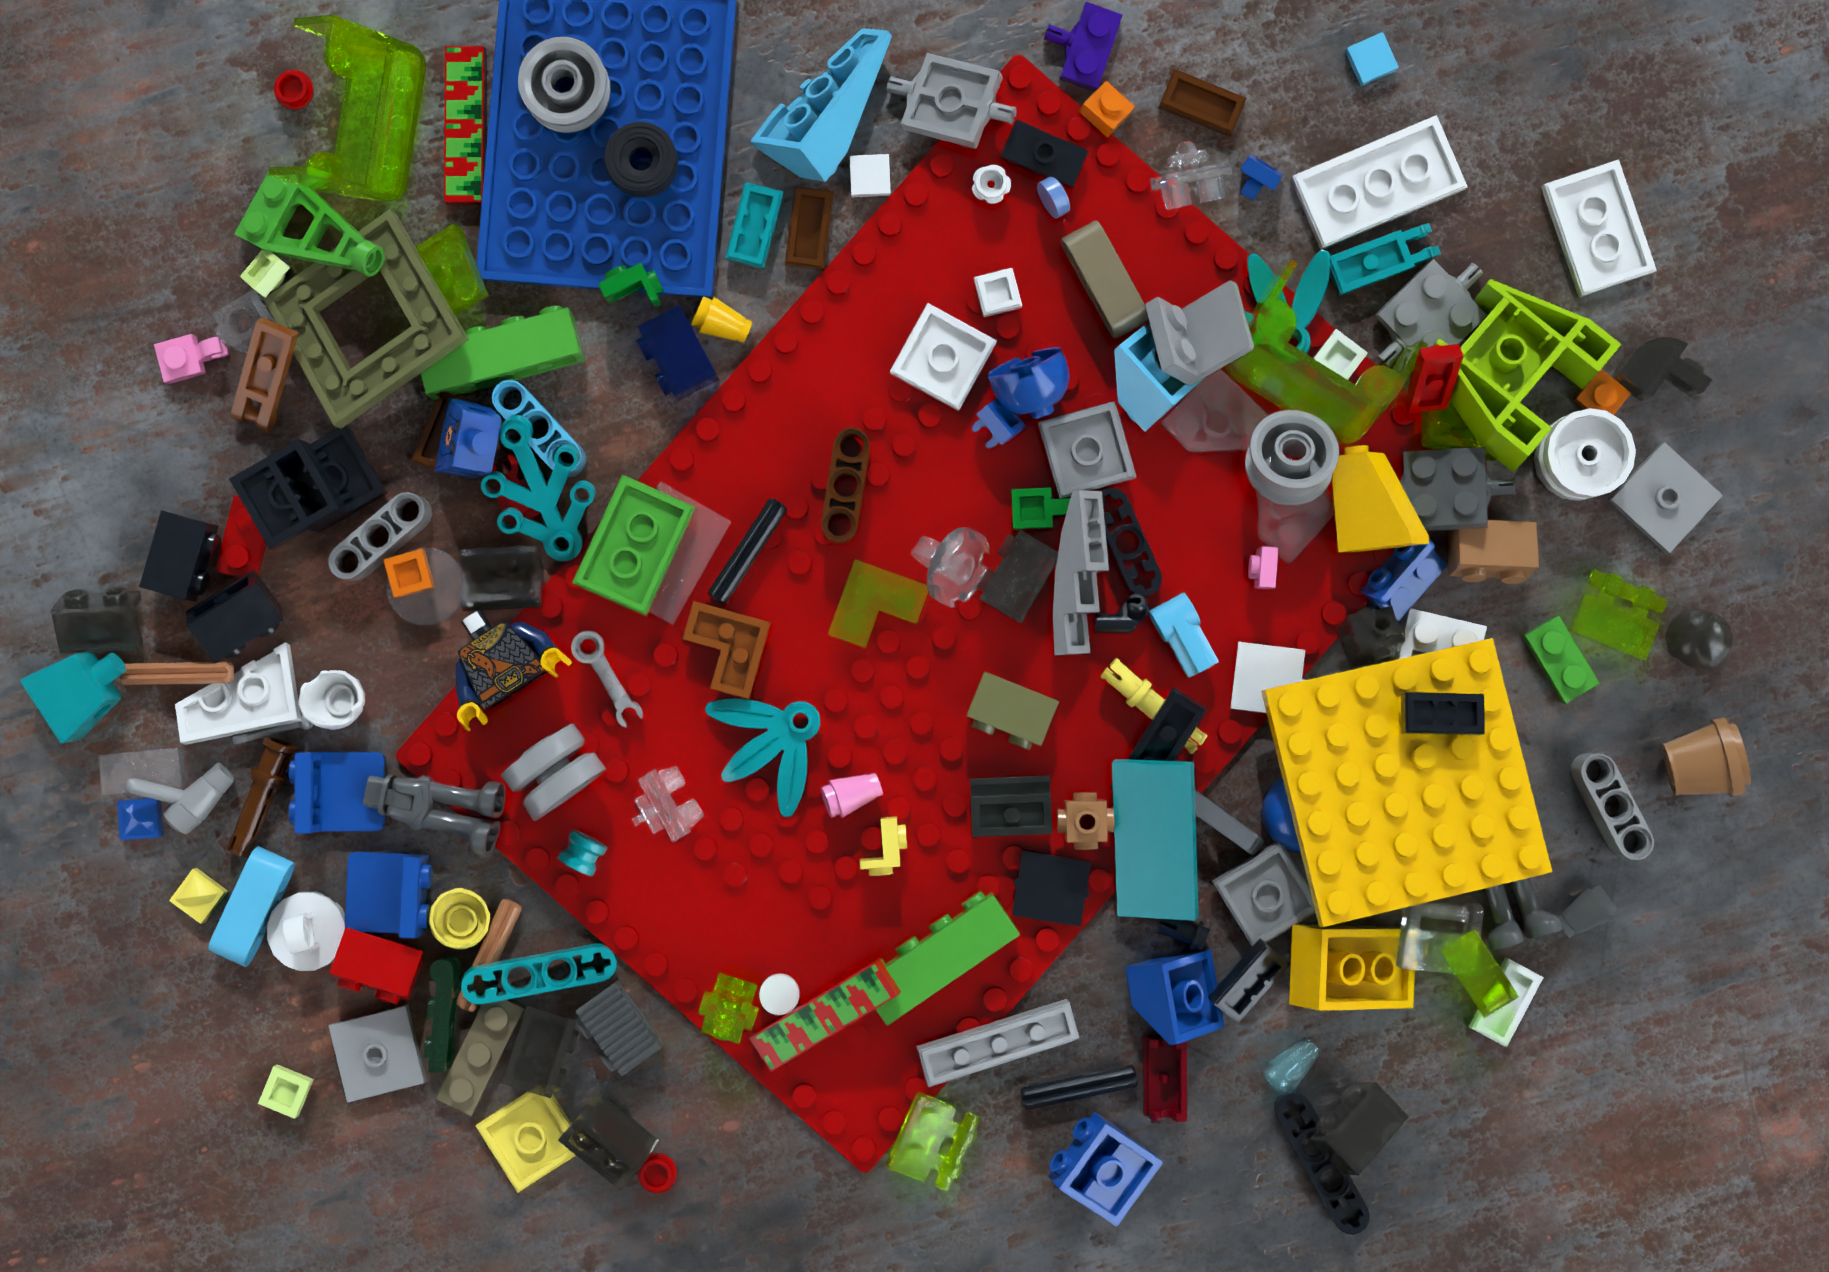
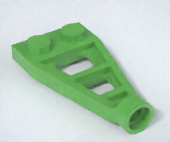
M272 165L234 235L264 251L272 252L277 256L356 270L369 277L374 276L380 271L385 260V252L382 247L366 240L308 184ZM298 205H303L314 216V220L304 238L298 240L284 237L283 233ZM329 225L343 233V237L334 253L317 248Z

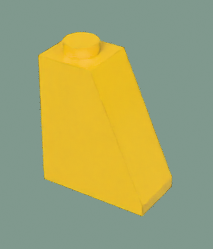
M1368 445L1344 448L1345 455L1339 456L1338 463L1332 474L1338 552H1364L1429 544V535L1385 453L1369 452Z

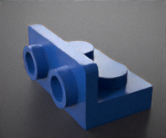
M1430 539L1429 544L1394 548V553L1381 567L1371 573L1368 582L1360 592L1389 621L1397 624L1448 564L1433 550L1435 544Z

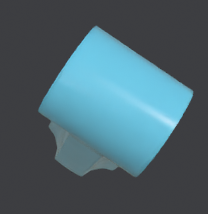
M1184 592L1149 611L1155 628L1164 642L1169 643L1187 678L1219 662L1199 626L1201 624L1200 618Z

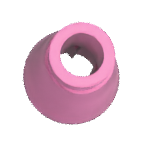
M876 773L829 780V785L821 787L822 797L831 818L837 815L843 818L876 797L883 795Z

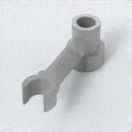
M590 630L579 633L572 641V654L578 661L590 663L595 672L598 673L599 679L602 680L603 686L608 690L607 692L617 709V721L626 728L627 722L623 718V710L631 707L642 718V707L631 700L603 654L605 650L603 638L597 632ZM585 639H591L595 642V652L589 653L584 650L583 642Z

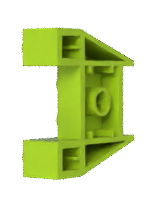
M1490 279L1474 299V302L1488 316L1461 346L1464 357L1450 401L1481 447H1485L1489 454L1514 472L1552 429V427L1520 403L1552 365L1579 388L1583 389L1622 344L1586 317ZM1439 338L1434 345L1443 346L1448 344Z

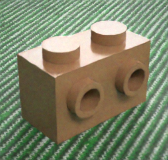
M1488 520V528L1447 531L1449 576L1462 577V580L1466 582H1480L1487 578H1499L1506 584H1518L1526 581L1539 568L1537 522Z

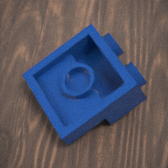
M1093 1112L1089 1119L1086 1117L1082 1118L1075 1125L1073 1130V1137L1075 1139L1067 1150H1060L1052 1157L1049 1165L1051 1172L1048 1177L1058 1189L1113 1225L1118 1226L1163 1164V1161L1156 1154L1130 1138L1123 1130L1096 1112Z

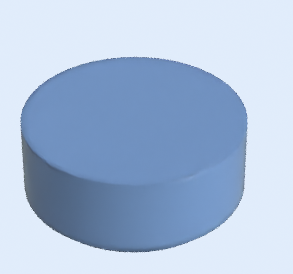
M1050 176L1037 184L1040 199L1053 218L1057 219L1069 212L1070 202L1068 196L1056 178Z

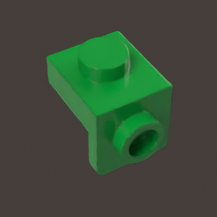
M642 263L628 269L625 265L616 267L604 275L605 280L598 283L604 298L609 304L645 288L654 307L662 305L658 294L664 292V289L655 271L646 272Z

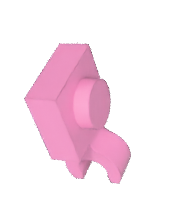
M189 334L154 344L163 382L167 384L206 374L204 362L230 355L226 340H220L219 337L205 339L198 343L197 336Z

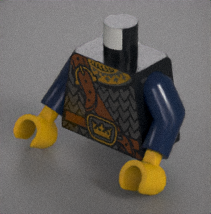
M482 610L474 612L461 622L473 641L458 651L460 659L456 664V694L460 709L457 713V719L468 732L471 731L469 722L474 717H477L482 725H485L488 719L480 709V705L483 710H492L548 672L557 678L559 675L555 672V665L559 661H563L570 666L572 663L571 659L557 648L546 632L522 621L512 623L506 620L492 627Z

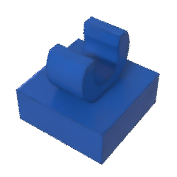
M1250 153L1240 171L1250 176L1240 193L1254 201L1263 185L1274 191L1284 173Z
M996 399L977 413L980 420L974 423L972 430L977 432L986 426L993 436L985 446L992 448L999 443L1002 445L1014 438L1027 426L1016 413L1008 411Z

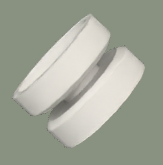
M1591 408L1576 411L1557 419L1549 425L1552 429L1535 448L1533 460L1537 476L1547 490L1562 499L1575 501L1610 493L1623 484L1634 467L1636 454L1632 434L1623 421L1608 411ZM1582 451H1585L1587 455L1586 460L1582 457Z

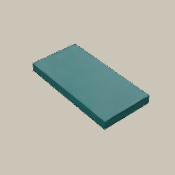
M1115 759L1112 762L1115 821L1117 916L1196 921L1199 915L1194 762Z

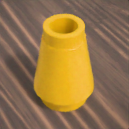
M703 296L691 325L699 328V333L744 343L752 321L747 320L716 297H713L711 300Z

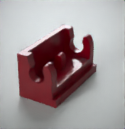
M1143 1035V1115L1148 1116L1150 1120L1159 1121L1160 1118H1172L1176 1122H1187V1041L1176 1045H1169L1161 1035Z

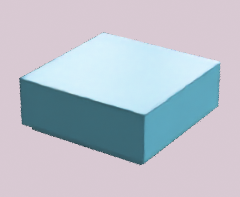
M1383 32L1347 47L1345 50L1360 86L1391 74L1399 68Z

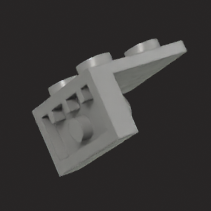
M1231 280L1182 309L1160 297H1156L1145 304L1162 371L1189 386L1252 351L1254 348L1238 285Z

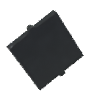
M1022 850L1018 878L1013 880L1016 891L1012 915L1081 927L1085 898L1090 896L1087 885L1091 861Z

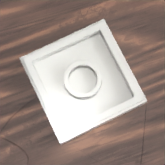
M927 303L891 368L890 374L959 412L994 349L997 340Z

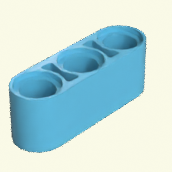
M506 380L497 384L492 393V403L503 418L507 419L512 415H520L527 418L531 424L540 419L547 420L549 425L548 433L540 439L531 438L528 442L530 447L553 470L555 467L554 455L558 448L565 444L575 446L580 453V460L576 467L570 471L568 477L580 474L585 468L587 461L582 447L533 394L519 382ZM515 390L520 391L522 395L521 404L513 410L506 409L504 398L507 393Z
M260 846L253 850L208 946L209 951L244 967L250 964L267 931V924L271 913L280 903L295 869L294 862Z

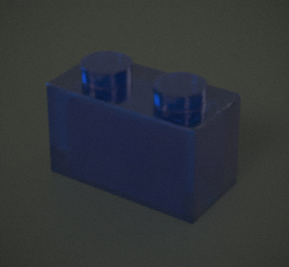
M680 304L637 326L642 337L636 341L647 361L652 358L655 359L661 371L655 374V377L665 396L673 393L677 401H680L720 380Z

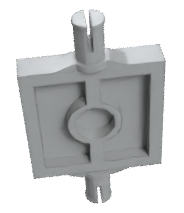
M930 53L926 54L922 68L912 82L891 76L889 78L890 83H887L888 93L907 97V108L901 121V126L905 131L975 149L978 146L984 127L991 118L1012 124L1017 113V109L1014 106L996 103V94L1003 78L999 70Z
M1434 259L1429 260L1374 315L1388 330L1393 341L1377 356L1379 362H1383L1382 365L1389 369L1403 353L1417 359L1420 348L1433 346L1439 338L1448 345L1459 344L1488 316L1472 300L1467 290L1483 275L1481 269L1476 270L1478 268L1476 264L1471 263L1467 269L1455 278L1449 275Z

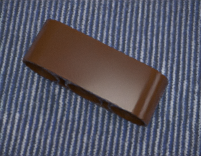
M855 427L841 430L835 438L821 520L822 530L826 538L838 545L851 542L857 534L869 464V439L861 429ZM855 437L863 442L864 448L860 455L848 457L842 453L841 446L847 438ZM843 476L852 477L857 482L856 492L849 497L840 496L835 491L837 480ZM837 515L846 516L851 521L850 531L843 536H835L829 531V522Z

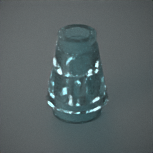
M1303 1037L1299 1042H1296L1267 1061V1067L1261 1073L1265 1080L1279 1094L1285 1096L1289 1091L1294 1092L1321 1053L1309 1039Z

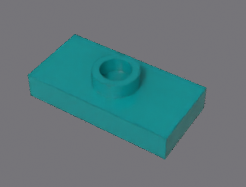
M745 182L725 256L726 260L764 270L784 196L783 191Z

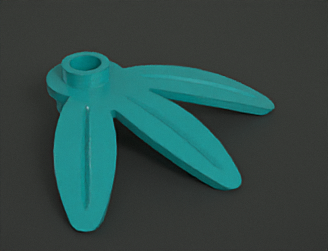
M1320 250L1313 257L1298 284L1291 310L1288 309L1282 288L1271 269L1259 255L1250 254L1247 258L1249 282L1254 298L1267 321H1264L1257 317L1249 327L1253 343L1271 344L1274 355L1284 362L1299 361L1307 355L1311 346L1310 335L1305 328L1311 323L1325 296L1330 275V254L1326 250ZM1245 311L1249 324L1255 315ZM1289 338H1294L1298 341V345L1294 349H1286L1283 344Z
M723 699L708 703L705 711L716 720L738 727L768 729L767 732L744 745L731 758L722 771V780L732 782L747 777L765 766L781 750H784L777 781L778 805L783 816H792L801 800L806 782L807 747L805 741L811 739L820 727V716L816 708L807 702L801 701L788 705L784 711L774 706L748 699ZM797 714H804L808 718V725L803 729H798L793 725V717Z

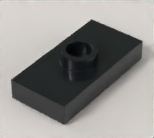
M1016 119L1000 158L1044 178L1054 177L1062 186L1072 190L1089 151Z
M1401 693V734L1485 735L1484 694Z
M1260 938L1208 998L1215 1006L1239 1023L1291 964Z

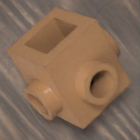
M1097 792L1073 793V800H1063L1064 809H1057V833H1064V840L1066 842H1074V849L1076 850L1098 849V842H1108L1107 832H1114L1115 821L1114 809L1107 808V801L1097 799ZM1085 814H1090L1094 818V825L1090 829H1083L1079 824L1080 818Z

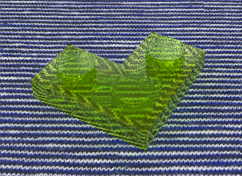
M855 559L828 635L866 648L879 611L917 624L930 586Z

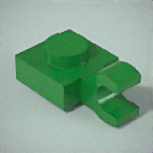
M1051 487L1011 489L1013 530L1053 528L1052 516L1066 517L1070 498L1052 499Z

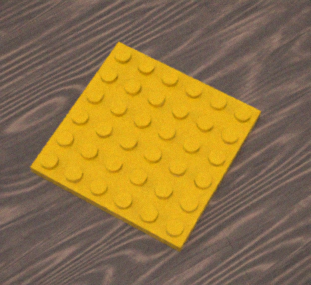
M1493 638L1261 691L1319 927L1339 924L1552 872ZM1401 693L1484 694L1485 735L1401 734Z

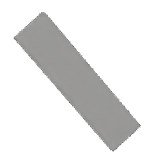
M1064 999L916 1046L926 1083L928 1087L1080 1038L1070 1002Z

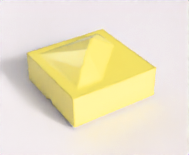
M193 868L169 901L194 920L203 924L227 894L228 890L198 868Z

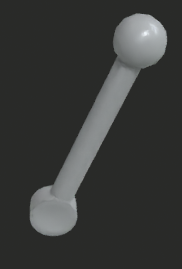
M302 715V721L241 734L232 737L234 745L300 727L307 730L312 728L314 724Z

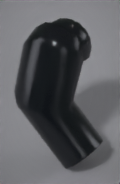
M1132 594L1116 614H1095L1094 632L1132 633L1148 614L1147 599L1140 594Z

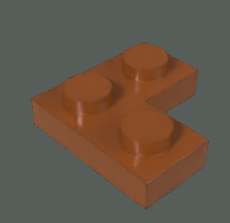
M693 601L683 639L721 650L710 689L750 699L771 623Z

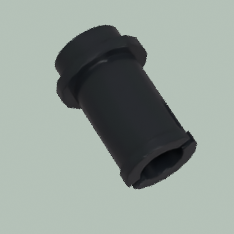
M1162 919L1177 927L1160 922L1157 933L1164 934L1188 945V950L1193 951L1194 948L1202 950L1210 932L1209 928L1204 927L1203 921L1197 924L1189 920Z

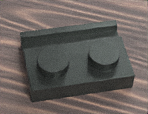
M1049 775L970 778L972 837L1052 834Z

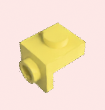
M897 816L881 817L883 857L860 859V869H869V876L893 874V867H900L901 865L900 849H907L906 825H898Z

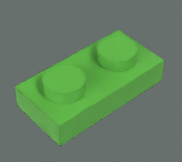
M1559 615L1552 617L1522 635V638L1562 704L1568 703L1600 684Z

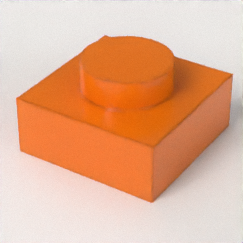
M1106 81L1083 103L1078 112L1108 138L1132 113L1135 106Z
M1601 369L1579 391L1572 401L1583 410L1589 408L1604 410L1614 415L1631 395V392Z
M424 549L383 559L394 598L435 588Z

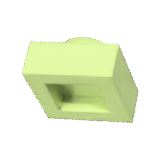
M261 250L240 277L266 298L271 291L277 289L282 284L285 273L290 267L274 253Z
M277 1064L272 1068L258 1104L295 1119L301 1112L314 1079Z

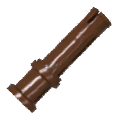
M265 736L263 739L265 748L257 767L251 769L250 775L253 780L251 789L226 847L227 851L245 858H249L254 849L255 842L276 790L281 789L286 783L284 774L291 756L295 755L299 750L295 745L269 736Z

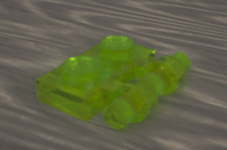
M1593 569L1587 583L1600 588L1599 597L1596 598L1589 594H1582L1568 631L1637 660L1645 661L1660 626L1659 623L1647 619V613L1649 609L1663 613L1668 599L1656 595L1654 589L1645 585L1639 588L1622 581L1621 575L1611 571L1605 574ZM1616 595L1633 602L1631 612L1613 605Z
M917 1092L886 1162L888 1169L925 1182L930 1169H936L940 1173L935 1186L944 1191H949L954 1178L958 1179L964 1168L961 1162L968 1146H973L978 1136L975 1130L981 1118L971 1112H966L961 1124L953 1122L952 1119L956 1112L954 1105ZM945 1135L954 1139L947 1157L938 1154Z

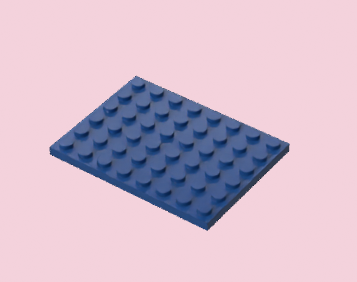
M499 0L475 276L478 281L601 290L598 283L605 280L604 275L608 271L625 265L628 269L642 263L646 272L655 271L664 289V292L658 295L702 298L704 296L713 299L737 0ZM554 37H570L586 43L598 54L608 73L611 86L608 106L598 121L584 130L562 133L546 128L532 116L521 98L518 87L520 66L527 53L544 40ZM571 77L559 79L555 85V91L559 93L570 91L574 85V79ZM633 122H647L663 129L671 138L678 155V170L672 184L662 193L649 198H636L622 192L613 183L605 167L604 155L609 139L619 128ZM638 150L631 157V166L639 171L646 170L651 166L653 156L647 150ZM642 288L634 292L639 294H647L645 288Z

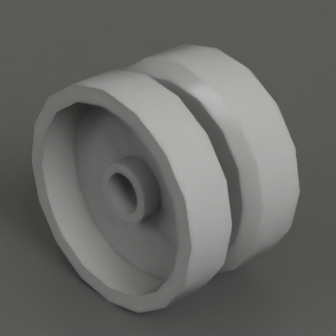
M570 724L533 745L501 774L513 792L523 791L538 782L539 786L524 798L522 804L534 821L567 801L607 769L596 753H585L574 761H569L585 743V738L575 724Z

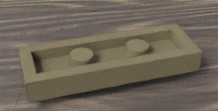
M512 999L481 1005L436 1097L437 1100L469 1116L475 1113L526 1006Z

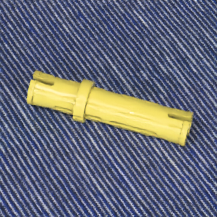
M1115 658L1110 663L1112 670L1107 667L1100 677L1127 698L1126 703L1131 708L1134 706L1138 707L1152 720L1164 699L1150 688L1152 683L1147 679L1142 681L1122 664L1118 658ZM1196 727L1184 748L1189 754H1193L1198 749L1196 747L1197 743L1201 746L1208 735Z

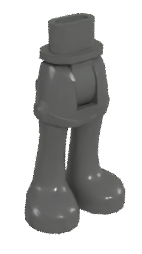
M392 774L387 775L385 778L370 775L366 784L363 806L378 809L379 815H388L395 820L408 824L412 830L429 828L470 839V848L473 853L488 857L498 838L500 821L434 809V804L438 802L478 811L488 817L498 818L502 815L505 807L506 790L503 783L495 781L488 782L482 789H466L434 782L431 777L424 775L418 778H397Z
M1530 878L1511 882L1526 938L1543 937L1563 929L1561 920L1556 914L1542 909ZM1504 884L1485 888L1493 919V927L1487 935L1490 950L1503 949L1523 942L1525 939L1511 910Z

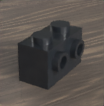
M161 510L139 587L183 600L197 602L198 596L204 594L208 585L209 574L206 572L209 558L214 557L219 547L220 535L217 534L219 526Z
M254 570L185 612L187 627L214 662L223 657H234L245 648L247 642L257 636L265 637L270 635L279 627L280 622L283 621L281 606Z

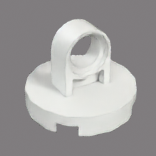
M317 891L299 892L283 899L272 911L267 924V941L273 955L285 966L298 971H315L333 963L345 930L344 910L337 902L334 903L329 897Z

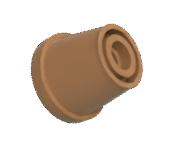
M1725 717L1712 719L1710 725L1662 744L1664 764L1671 789L1675 796L1728 794L1730 797L1744 795L1745 786L1751 784L1750 768L1741 734L1736 724H1729Z

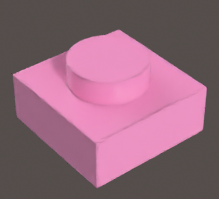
M1262 546L1257 549L1256 555L1250 556L1248 577L1249 579H1254V588L1273 589L1276 587L1277 547Z

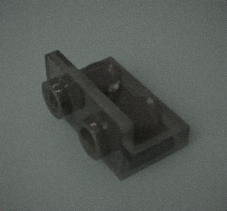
M115 587L104 592L87 593L84 589H75L61 595L51 609L59 653L139 650L143 644L136 606L141 600L140 591H127L126 588Z

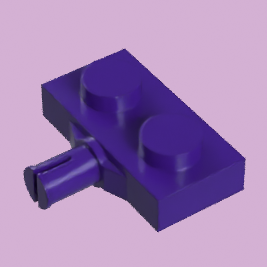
M1085 2L1078 23L1071 32L1050 23L1048 24L1043 40H1048L1065 47V62L1059 77L1060 80L1094 92L1098 89L1123 16L1122 14Z

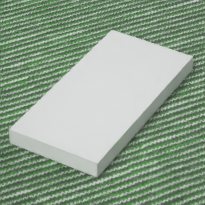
M1437 115L1293 175L1290 179L1321 250L1447 198L1468 187Z

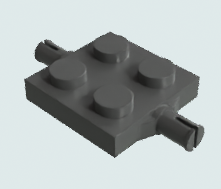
M1485 447L1403 452L1404 473L1400 483L1426 531L1488 528L1487 508L1491 501V496L1516 495L1515 478L1490 480V475L1486 469Z

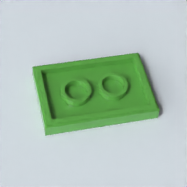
M622 475L572 583L647 616L695 512V506Z

